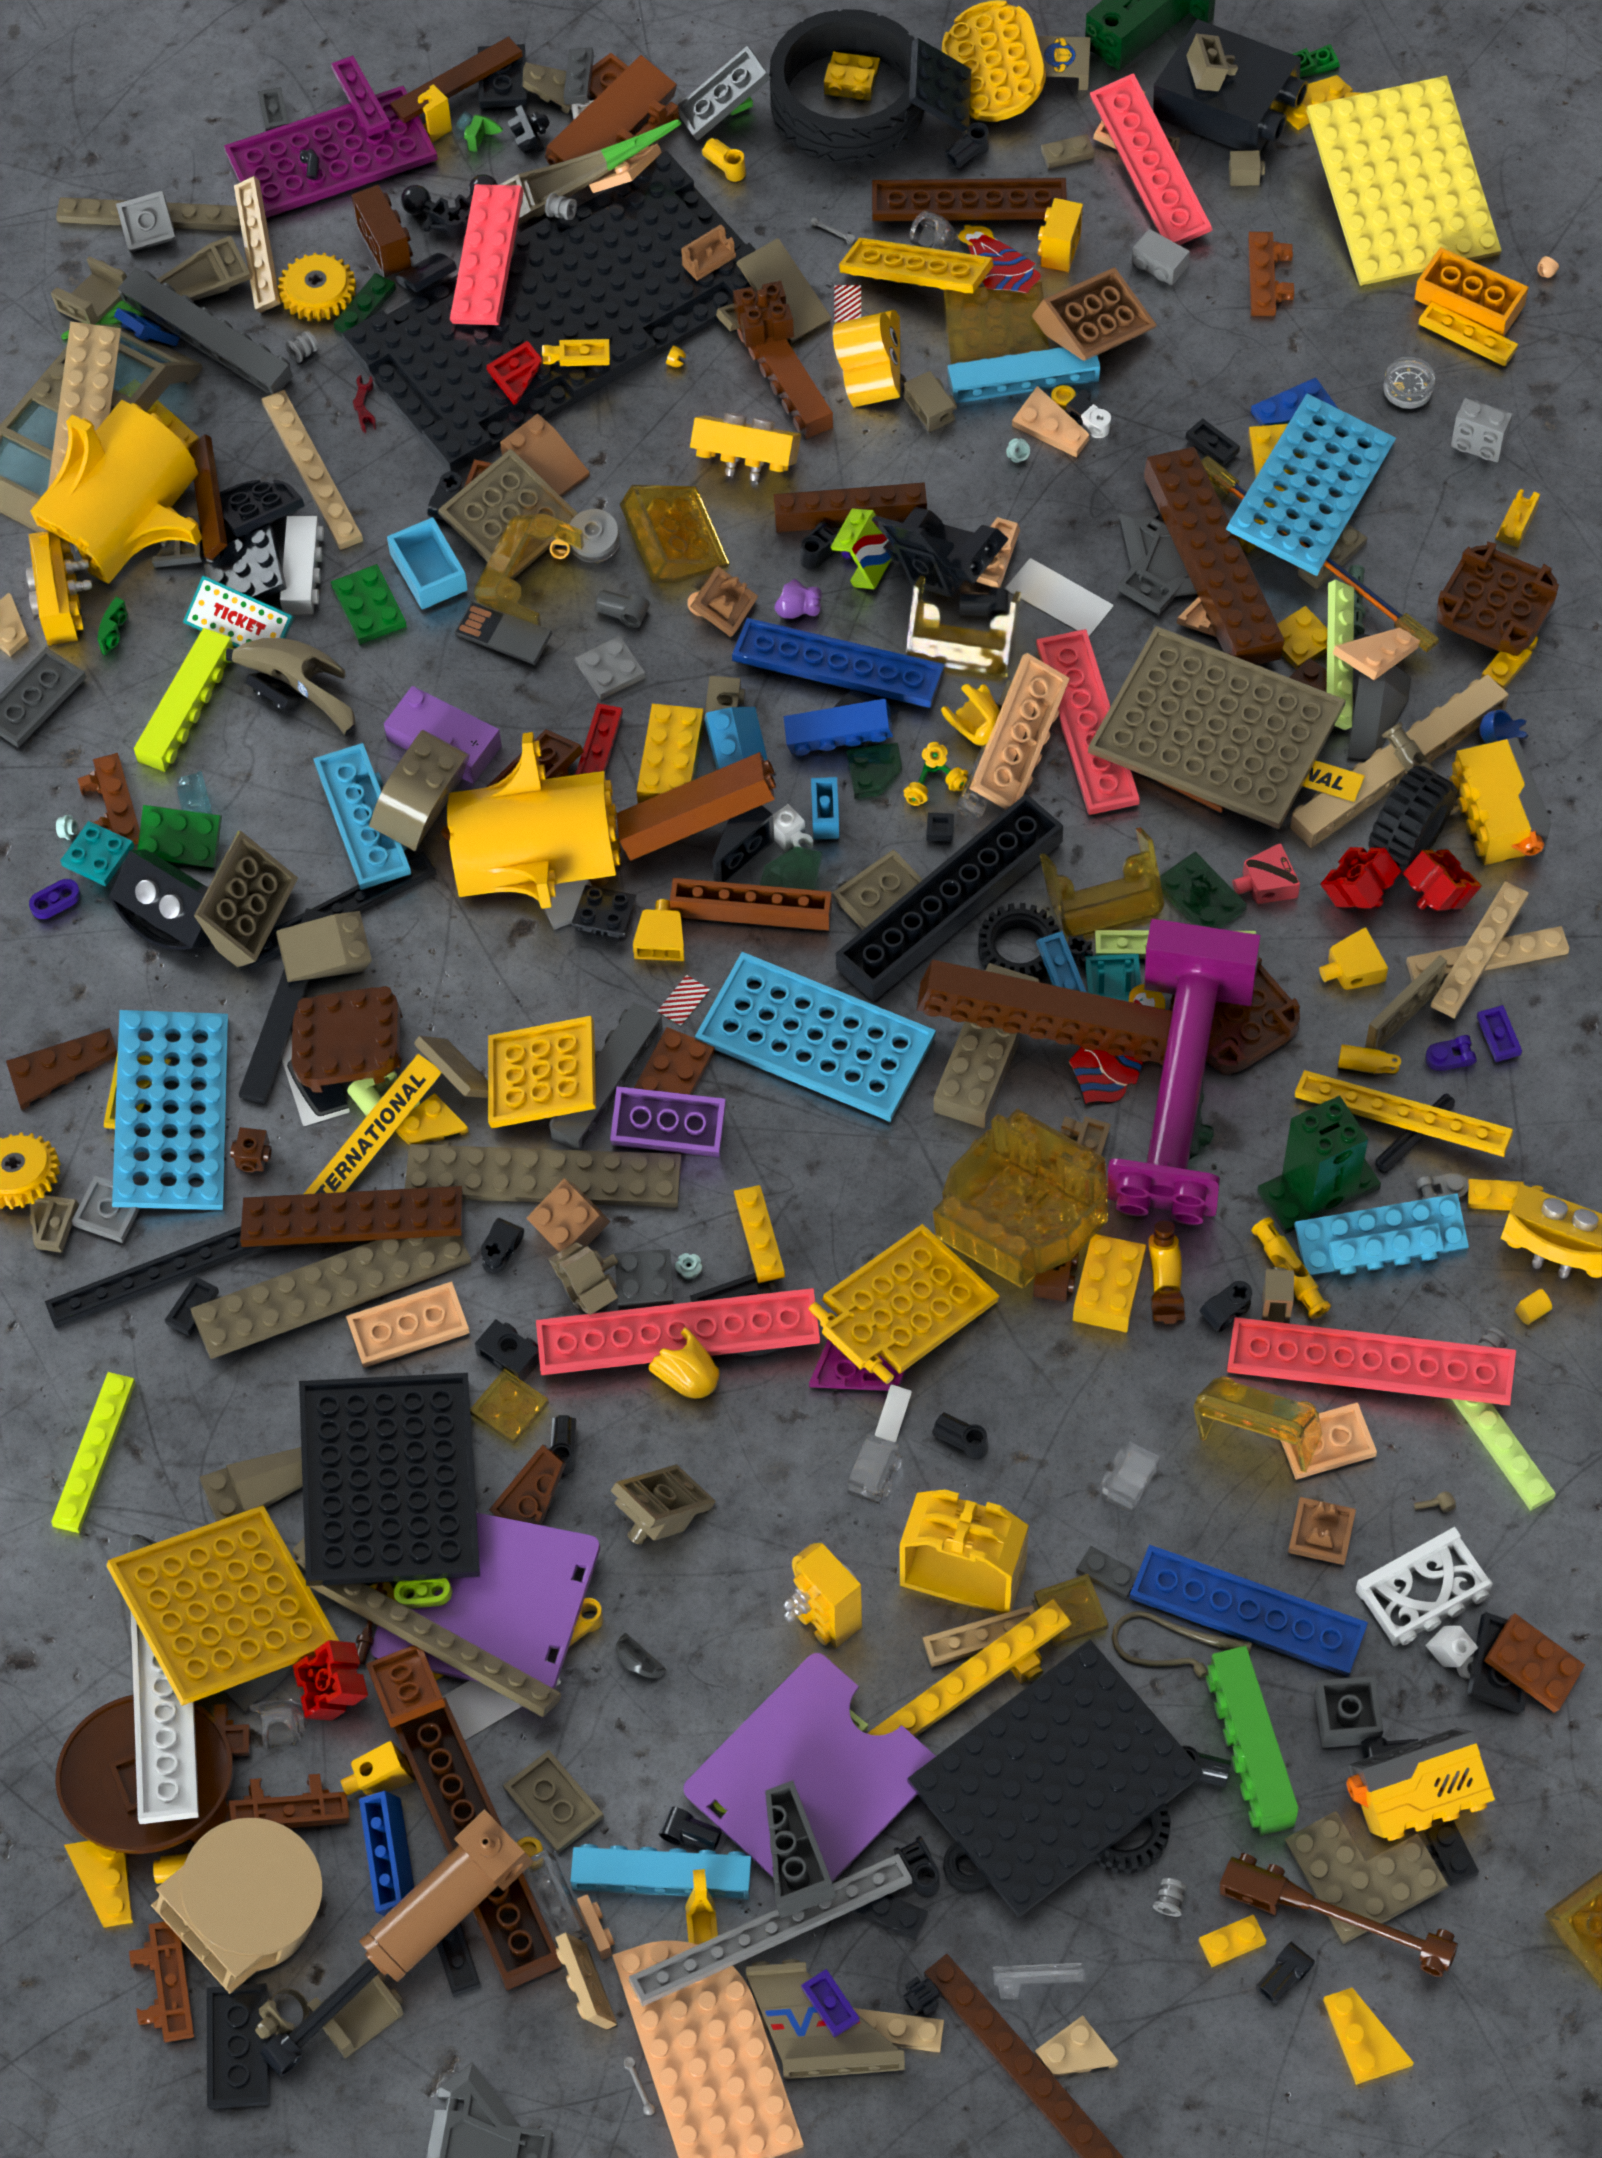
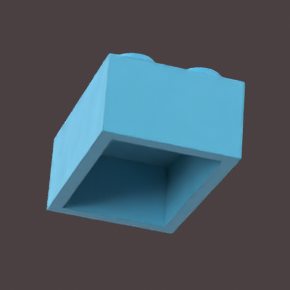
M433 517L387 536L390 555L421 610L468 590L465 571Z

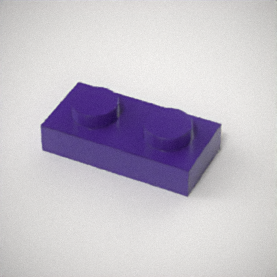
M1501 1005L1479 1011L1477 1019L1495 1062L1521 1056L1522 1048L1504 1006Z
M827 1969L801 1985V1989L834 2038L860 2022L859 2016Z

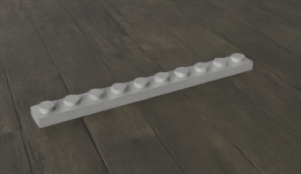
M894 1855L833 1883L837 1896L834 1899L784 1918H780L776 1909L629 1976V1982L643 2007L912 1883V1877L900 1855Z

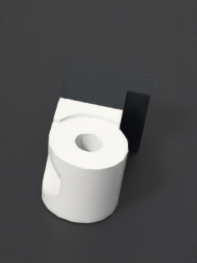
M1083 389L1067 403L1066 413L1092 437L1104 438L1110 431L1111 415L1108 411L1099 409L1090 402L1091 394Z

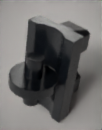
M522 105L515 108L518 115L507 121L515 135L525 130V133L515 138L518 147L522 152L533 147L537 152L542 151L544 147L537 132L541 135L546 133V129L550 124L548 117L535 112L531 118L529 115H526Z

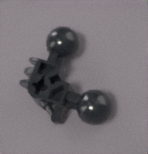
M486 174L475 176L468 187L469 196L466 198L459 194L455 199V207L449 208L448 201L442 197L436 203L432 202L431 196L425 187L411 185L403 191L401 205L408 214L414 216L426 214L429 216L422 224L423 231L439 230L449 238L459 239L466 234L475 184H498L492 176Z

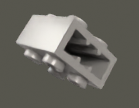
M1465 398L1456 416L1451 447L1461 452H1468L1485 460L1498 463L1507 445L1513 414L1503 409H1497L1482 404L1479 401Z

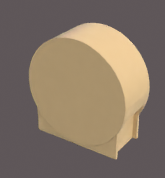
M235 1819L216 1826L198 1840L188 1854L184 1866L156 1888L159 1898L151 1906L227 1992L231 1994L256 1971L265 1970L280 1964L292 1956L303 1944L309 1934L321 1902V1871L310 1847L291 1829L267 1819Z

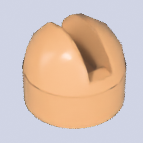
M1547 256L1542 257L1537 266L1538 274L1546 278L1552 277L1559 269L1558 263Z

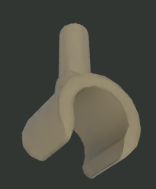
M1447 1491L1440 1493L1432 1500L1414 1503L1415 1510L1440 1505L1443 1512H1449L1456 1508V1502L1452 1494Z

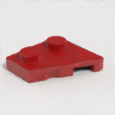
M526 341L489 363L487 371L513 405H515L540 368L542 358L532 345Z

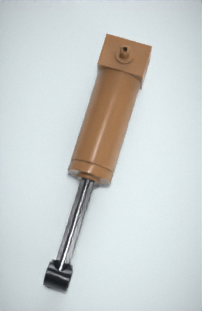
M485 1809L454 1838L459 1845L369 1931L370 1933H367L359 1940L361 1945L367 1950L365 1955L368 1957V1960L290 2035L286 2032L284 2034L280 2033L263 2047L260 2055L280 2077L289 2073L301 2061L302 2053L304 2052L302 2047L380 1972L384 1975L389 1974L396 1982H399L406 1975V1972L408 1973L497 1886L504 1891L534 1862Z

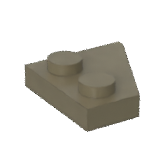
M526 62L523 67V87L532 93H536L548 103L550 100L562 106V112L568 114L571 104L565 105L563 98L566 71Z
M44 1195L43 1199L38 1198L35 1200V1204L29 1203L31 1215H29L30 1222L33 1226V1243L40 1250L63 1252L72 1227V1219L79 1207V1203L76 1199Z

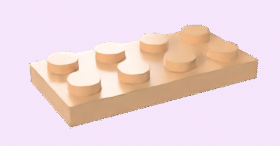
M452 1281L346 1316L363 1368L470 1333Z

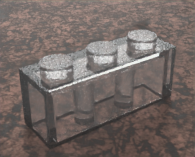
M547 1849L531 1856L530 1858L534 1862L524 1871V1874L553 1942L558 1945L555 1937L565 1932L580 1940L588 1937L589 1934L556 1857Z

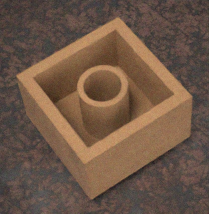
M565 1178L527 1217V1220L558 1252H561L575 1242L583 1245V1247L588 1246L611 1222L575 1184Z

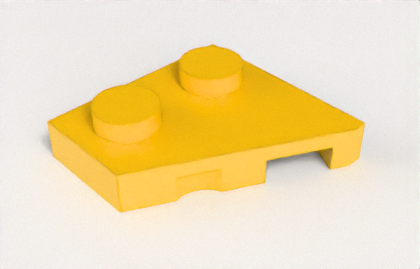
M434 1093L414 1108L395 1132L408 1145H424L427 1142L445 1140L444 1136L460 1133L461 1136L466 1135L469 1130L467 1125Z

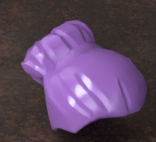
M794 578L791 582L784 585L782 594L775 603V611L780 617L788 619L799 617L802 614L817 616L820 612L822 592L818 587L806 588Z

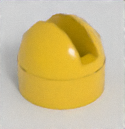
M672 346L666 364L676 368L681 367L684 363L679 361L680 357L686 359L685 352L676 346Z
M556 538L550 545V553L557 559L567 557L571 551V545L565 538ZM555 545H565L567 549L555 548Z

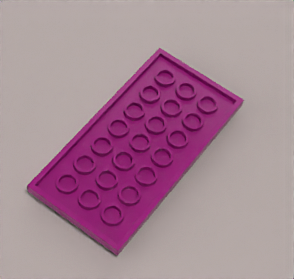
M404 85L375 95L391 125L390 129L368 136L351 103L224 145L225 153L239 183L253 176L259 179L266 218L438 160L437 152L419 116L404 124L391 110L390 103L407 94ZM313 149L319 157L318 179L306 178L307 163H302L300 160L301 150Z

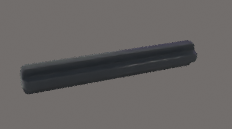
M1443 1094L1432 1106L1450 1111L1455 1106V1100L1449 1094ZM1406 1130L1375 1160L1376 1167L1382 1172L1388 1171L1425 1134Z

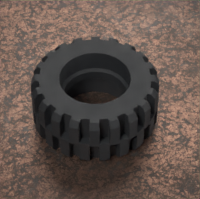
M1414 766L1401 778L1398 785L1395 786L1393 792L1387 798L1384 807L1381 809L1373 825V831L1370 833L1369 849L1386 848L1400 870L1405 871L1422 850H1430L1439 834H1441L1455 805L1454 801L1457 798L1455 784L1425 766Z

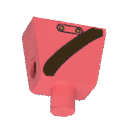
M1281 843L1247 859L1243 865V877L1232 880L1233 888L1237 895L1250 891L1257 904L1297 898L1300 888V882Z

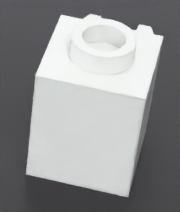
M789 804L773 814L774 841L785 852L793 847L795 853L801 856L803 848L800 844L806 843L810 848L813 847L812 837L805 834V820Z
M1443 1626L1425 1646L1443 1667H1457V1672L1462 1678L1470 1679L1467 1666L1469 1663L1472 1665L1473 1657L1470 1656L1478 1649V1646L1461 1626Z

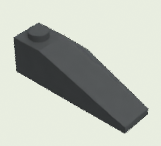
M1396 665L1375 680L1362 672L1359 673L1347 760L1366 762L1377 749L1382 748L1387 739L1383 738L1382 734L1396 724L1401 711L1408 703L1411 677Z

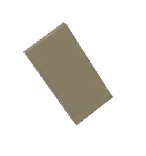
M779 238L737 261L738 267L754 291L762 289V284L782 281L786 294V304H789L793 317L794 337L787 339L789 344L794 343L831 321V316Z
M1439 955L1369 1024L1365 1048L1379 1050L1439 991L1443 984L1447 967V960Z

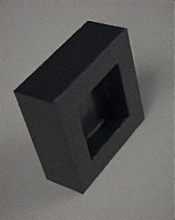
M928 812L926 840L953 842L954 814Z

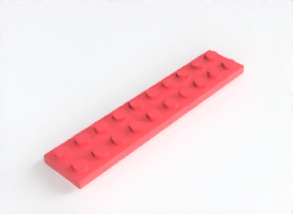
M814 1288L536 1320L541 1375L651 1363L655 1356L660 1355L659 1352L663 1348L670 1350L684 1348L687 1340L681 1335V1331L685 1327L691 1331L710 1356L820 1343L818 1319L809 1311V1307L815 1302Z
M1235 1317L1227 1370L1228 1373L1510 1406L1516 1350Z

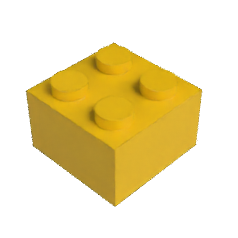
M1054 198L1052 207H1047L1044 219L1046 225H1041L1038 240H1041L1038 248V256H1041V267L1069 273L1081 238L1083 204Z

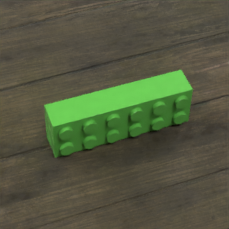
M1247 1646L1212 1654L1211 1665H1208L1209 1675L1206 1676V1682L1209 1692H1215L1217 1702H1214L1218 1719H1223L1226 1729H1223L1225 1743L1227 1747L1232 1746L1234 1752L1231 1760L1235 1773H1240L1243 1783H1240L1242 1797L1244 1801L1249 1800L1252 1809L1249 1811L1251 1825L1253 1828H1258L1260 1837L1292 1829L1295 1826L1299 1808Z

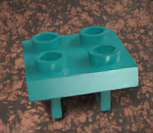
M88 821L60 862L63 867L106 887L125 861L129 850H133L134 843L119 834Z
M1139 954L1085 956L1087 993L1129 1001L1131 990L1137 985H1141Z

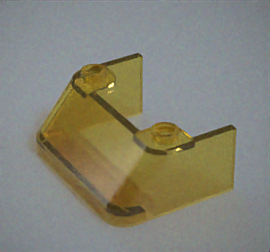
M547 514L514 516L509 521L475 586L474 595L477 603L541 626L539 613L517 604L521 597V587L510 578L532 537L545 540L552 536L582 550L584 546L583 531Z
M920 576L913 591L906 645L907 655L945 664L944 667L991 675L1003 673L1009 663L1016 631L1021 592H1015L1011 601L1009 615L1001 614L996 616L990 624V631L986 632L940 624L939 608L933 603L922 601L925 576Z
M1141 827L1136 828L1140 853L1131 855L1124 861L1122 866L1124 878L1074 891L1073 883L1068 877L1057 874L1056 865L1045 853L1040 854L1047 893L1060 927L1067 936L1071 935L1074 937L1081 934L1085 936L1095 933V930H1107L1154 917L1163 910L1164 898L1153 840Z
M1225 1376L1214 1378L1198 1394L1193 1405L1201 1440H1206L1214 1420L1297 1445L1300 1470L1302 1472H1307L1322 1436L1319 1413L1315 1410L1316 1407L1306 1401L1297 1402L1235 1383L1234 1380Z

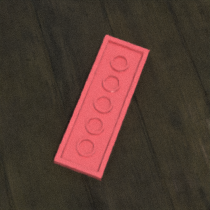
M475 184L450 315V321L453 324L499 325L524 192L522 186Z

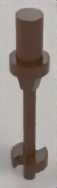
M378 1582L375 1590L387 1596V1591L383 1589L384 1583ZM370 1620L367 1621L366 1628L363 1629L361 1635H357L356 1639L360 1664H365L368 1649L374 1642L371 1629L373 1622Z

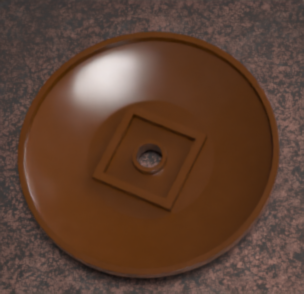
M134 1695L125 1696L101 1706L88 1715L73 1730L65 1742L57 1762L56 1791L65 1817L73 1828L90 1842L102 1848L120 1853H153L187 1841L213 1820L224 1804L230 1790L233 1777V1758L223 1728L208 1711L194 1703L199 1817L139 1824Z

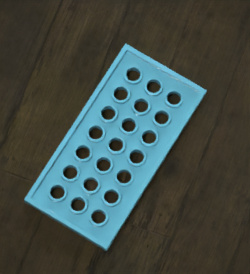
M1307 393L1228 523L1226 530L1317 576L1391 450L1396 437ZM1313 421H1319L1323 426H1318ZM1335 432H1341L1346 437H1339ZM1303 437H1309L1314 442H1308ZM1358 443L1365 444L1368 448H1361ZM1326 448H1331V449L1335 450L1336 453H1335V454L1329 453V452L1326 450ZM1294 453H1299V454L1303 455L1304 458H1303V459L1297 458V457L1294 455ZM1350 459L1355 460V461H1357L1359 464H1358V465L1351 464L1348 460H1350ZM1318 464L1323 465V466H1325L1327 469H1326V470L1319 469L1316 465H1318ZM1284 470H1291L1294 472V475H1289ZM1339 476H1345L1349 481H1343ZM1306 481H1313L1317 486H1311ZM1274 486H1280L1285 491H1278ZM1329 492L1337 493L1340 497L1335 498ZM1297 497H1302L1306 499L1307 502L1302 503L1297 499ZM1269 502L1275 507L1269 508L1264 503ZM1319 509H1326L1330 514H1324ZM1287 514H1293L1298 519H1291ZM1254 519H1260L1264 521L1265 524H1258L1254 521ZM1310 525L1319 527L1320 531L1311 529ZM1278 530L1284 531V532H1286L1288 535H1287V536H1282V535H1280L1277 531H1278ZM1300 542H1306L1311 547H1303Z
M741 952L696 1033L695 1039L715 1047V1050L891 1122L936 1036V1030ZM751 981H758L762 984L758 989H750L747 986ZM779 990L783 991L786 996L782 999H775L771 994ZM805 1000L810 1003V1006L806 1009H799L796 1007V1003ZM740 1002H746L750 1005L744 1011L738 1010L735 1006ZM830 1010L834 1013V1016L830 1019H824L820 1016V1013ZM764 1012H771L774 1014V1017L771 1020L765 1021L760 1018V1015ZM849 1020H854L859 1024L854 1029H848L844 1026L845 1022ZM787 1022H795L799 1025L797 1029L792 1031L784 1028ZM734 1023L738 1026V1029L734 1032H727L724 1026ZM873 1030H879L883 1033V1036L873 1039L868 1034ZM816 1031L820 1032L823 1037L819 1040H811L808 1035ZM753 1033H758L763 1037L758 1042H752L748 1039L749 1035ZM897 1040H904L908 1045L903 1049H898L893 1046V1043ZM841 1041L846 1043L847 1047L844 1050H836L833 1048V1044ZM777 1043H783L787 1046L786 1050L782 1052H776L772 1047ZM866 1051L872 1057L868 1060H860L857 1055L860 1052ZM801 1053H807L811 1056V1059L807 1062H801L797 1059V1056ZM891 1061L896 1064V1067L893 1070H885L881 1065L884 1062ZM825 1063H832L836 1068L831 1072H825L821 1069V1066ZM850 1073H856L860 1076V1079L856 1082H849L845 1077ZM874 1083H881L885 1088L881 1092H874L870 1089V1086Z
M119 1010L112 1207L223 1210L228 1014ZM142 1033H150L153 1039L142 1041L138 1036ZM174 1033L180 1037V1040L169 1042L165 1037L168 1034ZM201 1034L207 1037V1041L197 1043L193 1040V1037ZM145 1055L151 1057L153 1061L149 1065H142L137 1061L138 1058ZM175 1057L180 1062L176 1066H169L165 1063V1059ZM196 1058H202L207 1064L203 1067H197L193 1065L192 1061ZM141 1080H147L152 1085L147 1089H141L137 1086V1083ZM168 1081H175L179 1084V1087L169 1090L165 1088L164 1084ZM195 1082H202L206 1085V1088L197 1091L191 1085ZM139 1104H147L151 1109L146 1113H140L136 1110V1107ZM166 1105H175L178 1111L168 1114L163 1108ZM199 1105L204 1107L206 1111L203 1114L196 1115L190 1109ZM139 1128H146L150 1131V1134L146 1137H139L135 1134V1131ZM166 1129H174L178 1134L173 1138H167L162 1132ZM199 1129L205 1135L200 1139H195L190 1135V1132ZM138 1152H145L149 1155V1158L146 1161H138L134 1158V1155ZM173 1153L177 1158L173 1162H166L162 1159V1155ZM197 1153L201 1154L204 1160L200 1163H194L189 1157ZM138 1176H143L148 1179V1183L139 1186L133 1180ZM165 1177H172L176 1183L168 1187L164 1186L161 1180ZM192 1178H200L204 1183L200 1187H192L188 1182Z

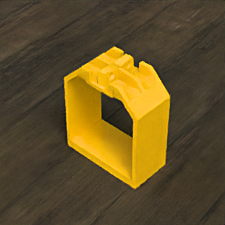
M946 1489L918 1492L900 1541V1586L997 1615L1011 1612L1026 1569L1029 1525L1004 1507L987 1502L986 1506L979 1505L976 1502L959 1499V1493Z

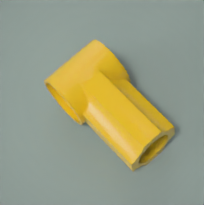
M711 138L706 142L702 149V155L723 170L727 180L737 182L744 179L746 167L742 151L730 149L718 139Z
M584 1599L569 1647L588 1632H594L602 1626L604 1621L602 1608L596 1599ZM587 1611L597 1613L592 1619H585L583 1617Z

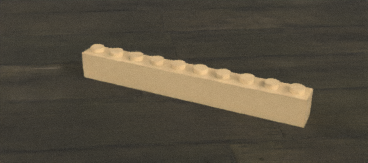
M1487 674L1480 680L1475 679L1462 693L1454 694L1444 706H1438L1433 709L1426 719L1415 722L1406 734L1410 740L1416 742L1426 759L1431 763L1477 730L1487 713L1506 709L1509 694ZM1391 743L1384 749H1377L1370 759L1364 763H1358L1351 770L1352 772L1365 775L1355 802L1317 792L1310 802L1306 805H1299L1292 812L1290 828L1311 849L1391 792L1398 785L1401 778L1407 774V771L1394 754L1395 749ZM1413 760L1414 766H1420L1417 761Z

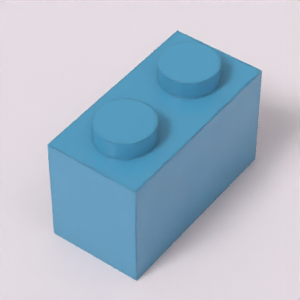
M837 777L811 778L813 839H839Z

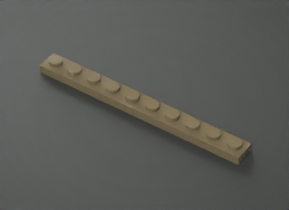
M364 1583L309 1586L541 1717H544L560 1702L561 1693Z

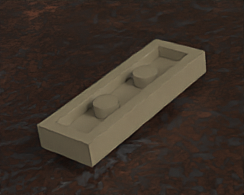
M1347 524L1329 557L1342 567L1367 544V537ZM1324 565L1317 576L1302 568L1298 570V576L1317 590L1334 575Z

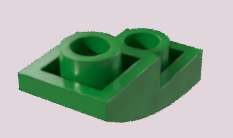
M1331 44L1310 53L1307 48L1293 53V55L1301 57L1300 77L1313 76L1340 67L1339 60Z
M117 596L107 608L98 630L97 640L101 653L105 656L118 645L121 638L118 626H122L128 616L124 600Z

